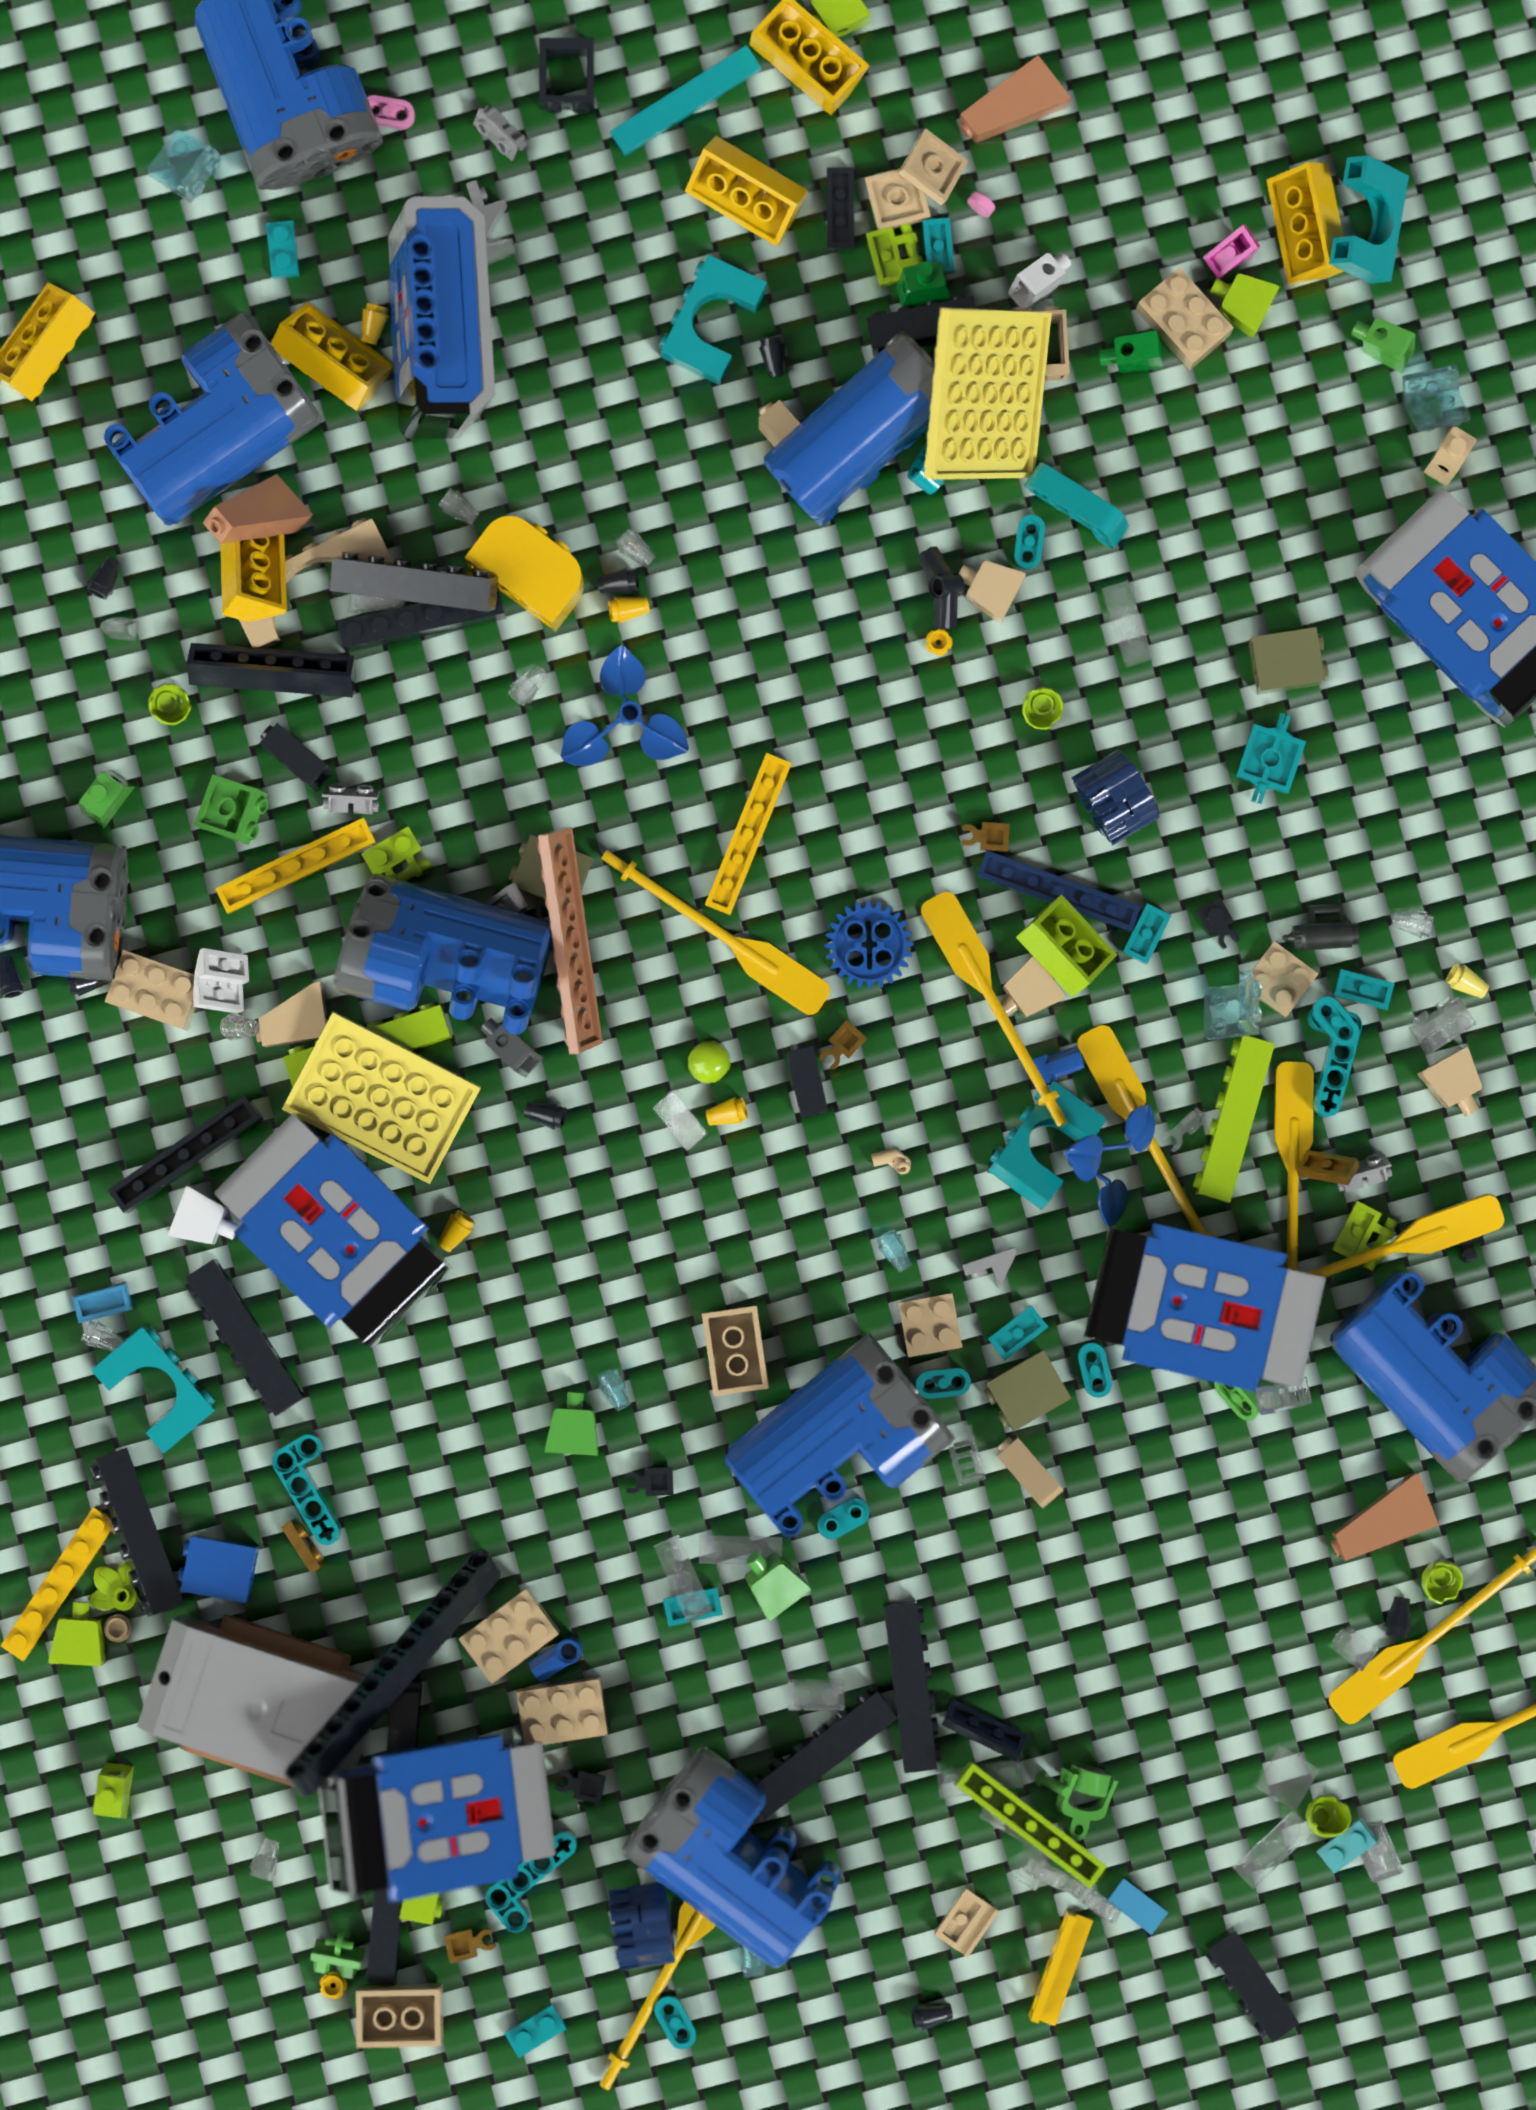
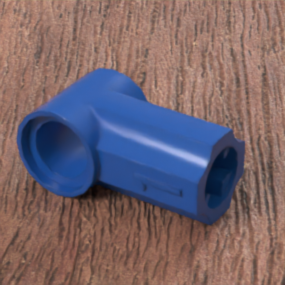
M1077 1046L1050 1056L1046 1054L1032 1059L1046 1084L1057 1081L1059 1077L1085 1068Z
M575 1636L565 1637L561 1642L529 1661L528 1664L534 1676L541 1683L568 1665L575 1663L583 1653L582 1641ZM567 1643L574 1645L577 1650L576 1656H566L563 1652V1645Z

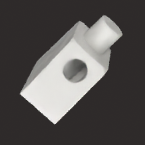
M1046 253L1017 274L1008 294L1020 308L1034 307L1059 286L1066 274L1065 270L1071 266L1069 258L1064 253H1060L1055 258L1050 253Z
M186 1186L168 1236L215 1244L219 1235L233 1240L235 1237L234 1231L238 1228L239 1224L225 1219L229 1208L199 1190Z

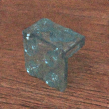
M176 130L149 166L148 174L191 204L194 198H197L202 193L209 177L218 170L221 158L217 150L207 145L205 148L183 132Z
M1456 365L1402 376L1403 404L1418 431H1432L1435 428L1449 425L1456 426L1470 420V413L1459 394V374Z
M1251 971L1239 972V984L1211 987L1205 990L1204 1035L1208 1040L1259 1035V1022L1262 1019L1259 997L1262 991L1260 981L1255 979Z

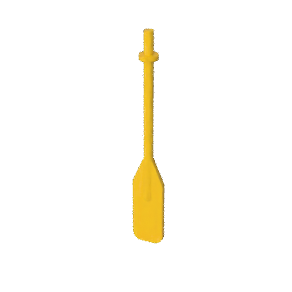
M608 850L601 857L603 861L623 874L620 879L624 882L630 878L727 944L749 977L806 1015L816 1014L828 998L830 987L826 981L770 943L733 936L636 870L637 863L634 861L627 864Z
M942 892L929 899L922 905L921 914L955 975L983 994L1040 1094L1041 1098L1037 1101L1039 1106L1047 1107L1058 1128L1066 1125L1068 1121L1056 1102V1099L1059 1097L1058 1092H1051L992 989L989 954L956 896L951 892Z
M1100 1025L1082 1034L1077 1041L1079 1052L1110 1109L1126 1121L1129 1114L1136 1107L1146 1103V1094L1141 1082L1110 1027ZM1153 1136L1148 1149L1193 1232L1213 1237L1212 1231L1206 1233Z
M1282 1062L1275 1069L1274 1142L1288 1173V1256L1286 1269L1297 1271L1299 1176L1296 1168L1313 1143L1314 1070L1306 1062Z
M1483 1194L1417 1218L1390 1243L1309 1271L1307 1274L1325 1278L1395 1252L1432 1254L1500 1229L1504 1224V1216L1497 1198L1492 1194Z
M1536 1546L1522 1558L1516 1554L1513 1557L1516 1562L1421 1639L1386 1647L1336 1687L1329 1695V1703L1339 1717L1347 1724L1357 1723L1412 1679L1427 1648L1522 1571L1527 1575L1531 1572L1528 1566L1536 1561Z
M1536 1704L1499 1721L1461 1722L1397 1752L1393 1757V1765L1402 1784L1407 1788H1416L1479 1759L1503 1731L1535 1717Z
M683 1901L679 1908L677 1938L674 1947L676 1962L664 1965L617 2053L610 2052L608 2058L612 2062L599 2084L606 2090H609L621 2067L628 2068L630 2062L626 2058L685 1950L710 1932L715 1926L714 1923L685 1901Z

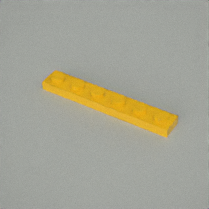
M766 753L705 906L731 915L792 765L791 762Z
M363 817L215 889L227 914H230L376 844V841Z
M97 1507L92 1508L0 1645L2 1648L20 1660H26L111 1533L109 1519L112 1517Z

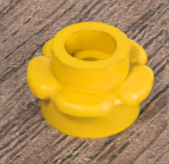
M943 629L931 631L926 637V649L937 656L945 655L947 650L952 647V638ZM937 640L941 641L940 645L936 644Z
M332 1971L328 1975H323L320 1980V1991L326 1998L338 1999L342 1997L343 1991L347 1989V1981L341 1977L339 1972ZM331 1983H335L336 1987L332 1988Z

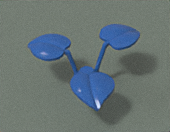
M624 645L616 648L606 658L600 671V684L603 690L609 695L620 693V697L624 701L617 711V719L600 733L595 724L588 721H579L571 725L564 735L560 755L562 760L569 764L590 766L600 762L609 750L607 742L602 737L620 723L625 726H631L637 722L645 730L641 735L640 745L643 752L652 759L667 760L685 754L689 750L686 735L673 718L664 714H655L650 718L647 726L643 722V718H641L640 706L626 697L625 693L635 694L642 688L645 682V671L640 661Z
M1147 1103L1136 1107L1129 1114L1125 1126L1126 1137L1129 1139L1126 1143L1103 1146L1100 1137L1089 1135L1077 1141L1064 1152L1068 1158L1069 1165L1073 1167L1080 1180L1090 1181L1097 1177L1105 1182L1106 1186L1099 1191L1098 1206L1105 1224L1109 1227L1115 1225L1123 1214L1128 1201V1191L1122 1180L1115 1179L1111 1182L1109 1178L1098 1172L1102 1151L1129 1148L1132 1145L1136 1152H1142L1150 1145L1155 1132V1119L1153 1111Z

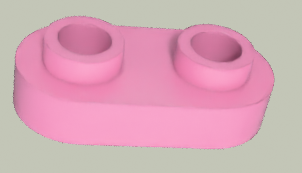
M376 95L367 97L371 108H378L380 110L379 114L375 115L378 126L404 130L414 123L415 112L409 102ZM399 113H405L406 118L404 120L397 119V115Z

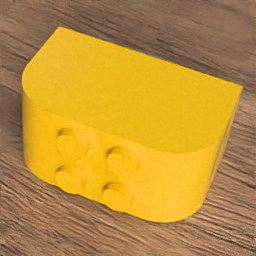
M504 516L494 520L464 557L468 567L473 571L474 569L489 570L490 575L499 576L498 587L501 592L556 632L583 594L584 580L577 560L569 552L570 548L559 539L553 542L549 539L548 532L537 523H534L532 526L525 520L515 516Z

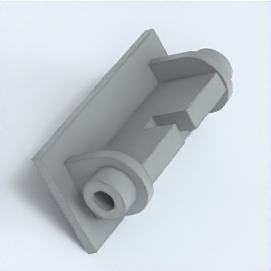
M487 105L484 109L479 108L473 124L482 135L486 136L496 145L500 153L505 154L513 161L517 150L521 151L526 147V137L513 125L504 129L503 126L507 124L508 120L495 107L491 108Z
M331 784L329 787H325L322 797H328L323 800V809H328L329 812L348 813L349 803H354L353 813L373 815V812L379 811V801L374 800L378 799L380 790L373 789L369 785L346 788L344 784Z
M1385 1154L1369 1155L1365 1160L1358 1161L1359 1168L1349 1185L1337 1183L1336 1185L1339 1192L1344 1191L1347 1193L1363 1188L1362 1178L1366 1177L1369 1186L1387 1181L1388 1177L1392 1176L1390 1169L1392 1165Z

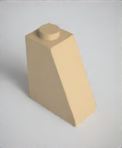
M312 983L258 1019L259 1025L255 1026L257 1042H262L263 1047H272L318 1040L328 1021L323 983Z
M1008 1437L997 1447L1000 1451L996 1456L1039 1506L1044 1508L1063 1491L1061 1486L1018 1437H1015L1013 1440Z

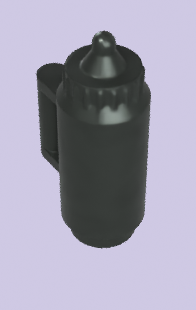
M1342 904L1309 905L1310 923L1293 926L1292 932L1282 937L1283 941L1291 942L1293 948L1304 951L1352 948V945L1359 944L1358 923H1351L1350 920L1344 921ZM1338 915L1339 921L1316 922L1315 916Z

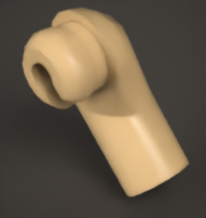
M895 1148L871 1154L874 1167L889 1164L899 1174H907L911 1169L910 1159Z

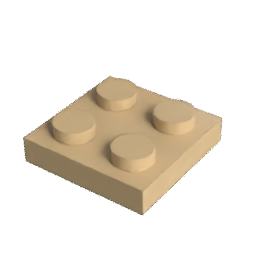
M924 129L917 138L898 174L942 205L948 199L968 160L929 130Z
M900 169L864 179L877 230L891 226L894 229L906 223L914 224L931 219L925 193L898 174Z
M1274 941L1241 986L1282 1017L1286 1018L1317 977L1318 973Z
M953 1293L898 1303L908 1357L962 1348Z

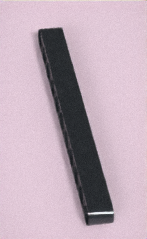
M478 1550L469 1556L288 1765L285 1776L301 1796H311L318 1791L499 1580L501 1570L488 1551Z
M412 1680L391 1704L387 1753L417 1748L422 1681ZM387 1888L374 1890L367 1983L395 1985L402 1924L400 1914L403 1900L389 1901Z

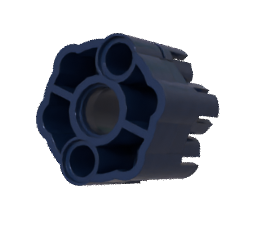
M1120 749L1071 777L1081 803L1083 804L1089 799L1091 801L1084 805V808L1088 813L1095 810V813L1090 815L1093 823L1104 822L1096 828L1112 846L1160 818L1150 790L1133 762Z
M660 1882L609 1889L611 1922L615 1921V1924H611L613 1934L617 1933V1935L613 1936L614 1946H618L615 1954L620 1971L675 1963L674 1936L666 1887Z

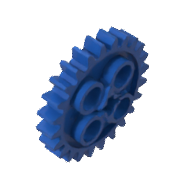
M867 900L865 908H861L860 904L856 902L855 911L853 912L849 907H845L847 916L844 917L841 914H837L836 917L840 923H830V927L835 932L826 933V937L832 940V943L825 944L826 949L832 950V953L828 954L826 959H835L836 961L831 966V969H841L838 978L844 975L849 976L847 985L856 980L857 989L861 988L863 982L867 983L869 990L872 989L873 982H877L880 989L883 988L884 979L892 984V974L894 973L901 977L902 973L899 967L908 968L909 966L903 959L910 958L913 955L906 951V948L914 945L913 942L906 941V938L912 935V931H903L908 922L903 921L899 923L897 920L901 913L898 912L892 916L890 914V905L885 911L881 910V902H878L875 908H871L869 900ZM867 921L871 922V941L877 944V947L872 949L871 970L867 969V949L861 946L867 939ZM880 924L887 925L890 929V935L883 939L877 937L875 934L876 926ZM851 925H858L862 928L863 935L859 939L849 937L847 929ZM859 952L863 956L864 961L860 966L850 965L848 956L851 953ZM887 952L891 957V962L886 966L879 965L875 959L877 953Z

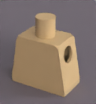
M1456 426L1451 427L1423 473L1447 487L1462 466L1477 439ZM1438 465L1446 467L1448 471L1441 469Z
M985 560L979 571L963 565L959 572L963 577L964 583L970 586L965 598L999 624L1002 623L1026 576L1024 572Z
M1033 956L1003 986L1008 997L1000 1003L1007 1016L1019 1010L1023 1017L1027 1018L1062 1001L1066 996L1052 976Z
M1468 1047L1461 1048L1417 1073L1443 1107L1448 1108L1457 1103L1465 1117L1479 1109L1472 1094L1483 1088Z

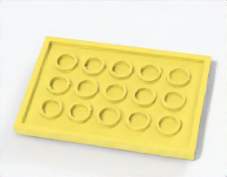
M333 1011L282 1110L290 1114L295 1113L302 1120L329 1134L333 1132L339 1139L430 1184L481 1086Z

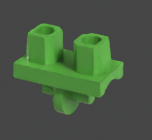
M339 1931L337 1938L327 1937L326 1941L316 1939L310 1960L314 1961L315 1972L329 1973L332 1964L341 1966L340 1975L343 1978L353 1979L357 1969L360 1970L365 1948L355 1947L354 1942L344 1940L345 1932Z

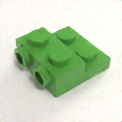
M212 774L194 826L249 845L250 841L254 840L259 833L257 822L260 814H264L267 811L268 800L266 798L268 794L257 788Z

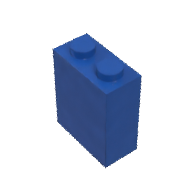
M196 1534L192 1535L190 1540L185 1541L183 1556L187 1558L185 1568L181 1567L178 1575V1584H181L180 1591L247 1603L250 1600L260 1546Z

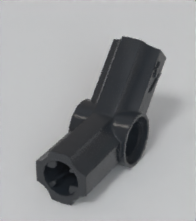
M937 546L929 547L927 550L922 551L917 558L929 578L928 591L931 597L934 598L933 627L953 629L957 627L958 597L964 592V580L960 574L952 573Z

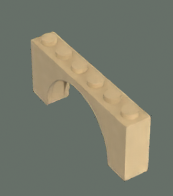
M363 518L354 522L351 525L352 528L345 532L339 530L330 534L327 537L328 540L319 545L317 542L307 545L302 549L303 553L295 557L292 554L285 556L286 583L305 567L322 562H332V558L342 556V552L358 553V558L368 559V555L385 557V562L394 563L373 519L367 520ZM276 616L250 622L239 620L253 648L268 649L282 642L276 626Z

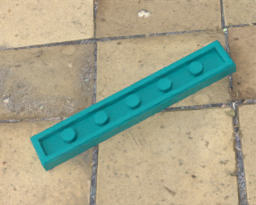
M746 45L610 131V135L623 155L626 156L760 72L761 66Z

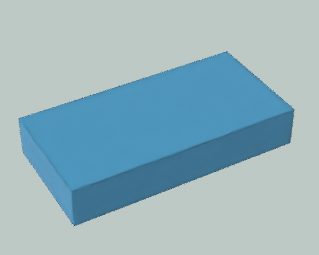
M127 1283L72 1297L78 1323L133 1310Z
M1124 1877L1107 1898L1109 1903L1151 1935L1168 1914L1167 1910Z

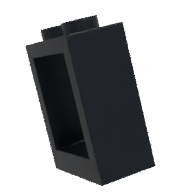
M539 38V104L541 110H545V112L550 114H558L562 110H573L574 113L584 114L588 113L589 110H595L594 38ZM547 57H587V95H547Z
M278 723L274 727L272 725L268 726L261 734L260 738L263 740L259 744L313 791L317 792L332 775V769Z
M807 1042L790 1046L791 1051L786 1052V1057L801 1119L828 1113L814 1047H807Z

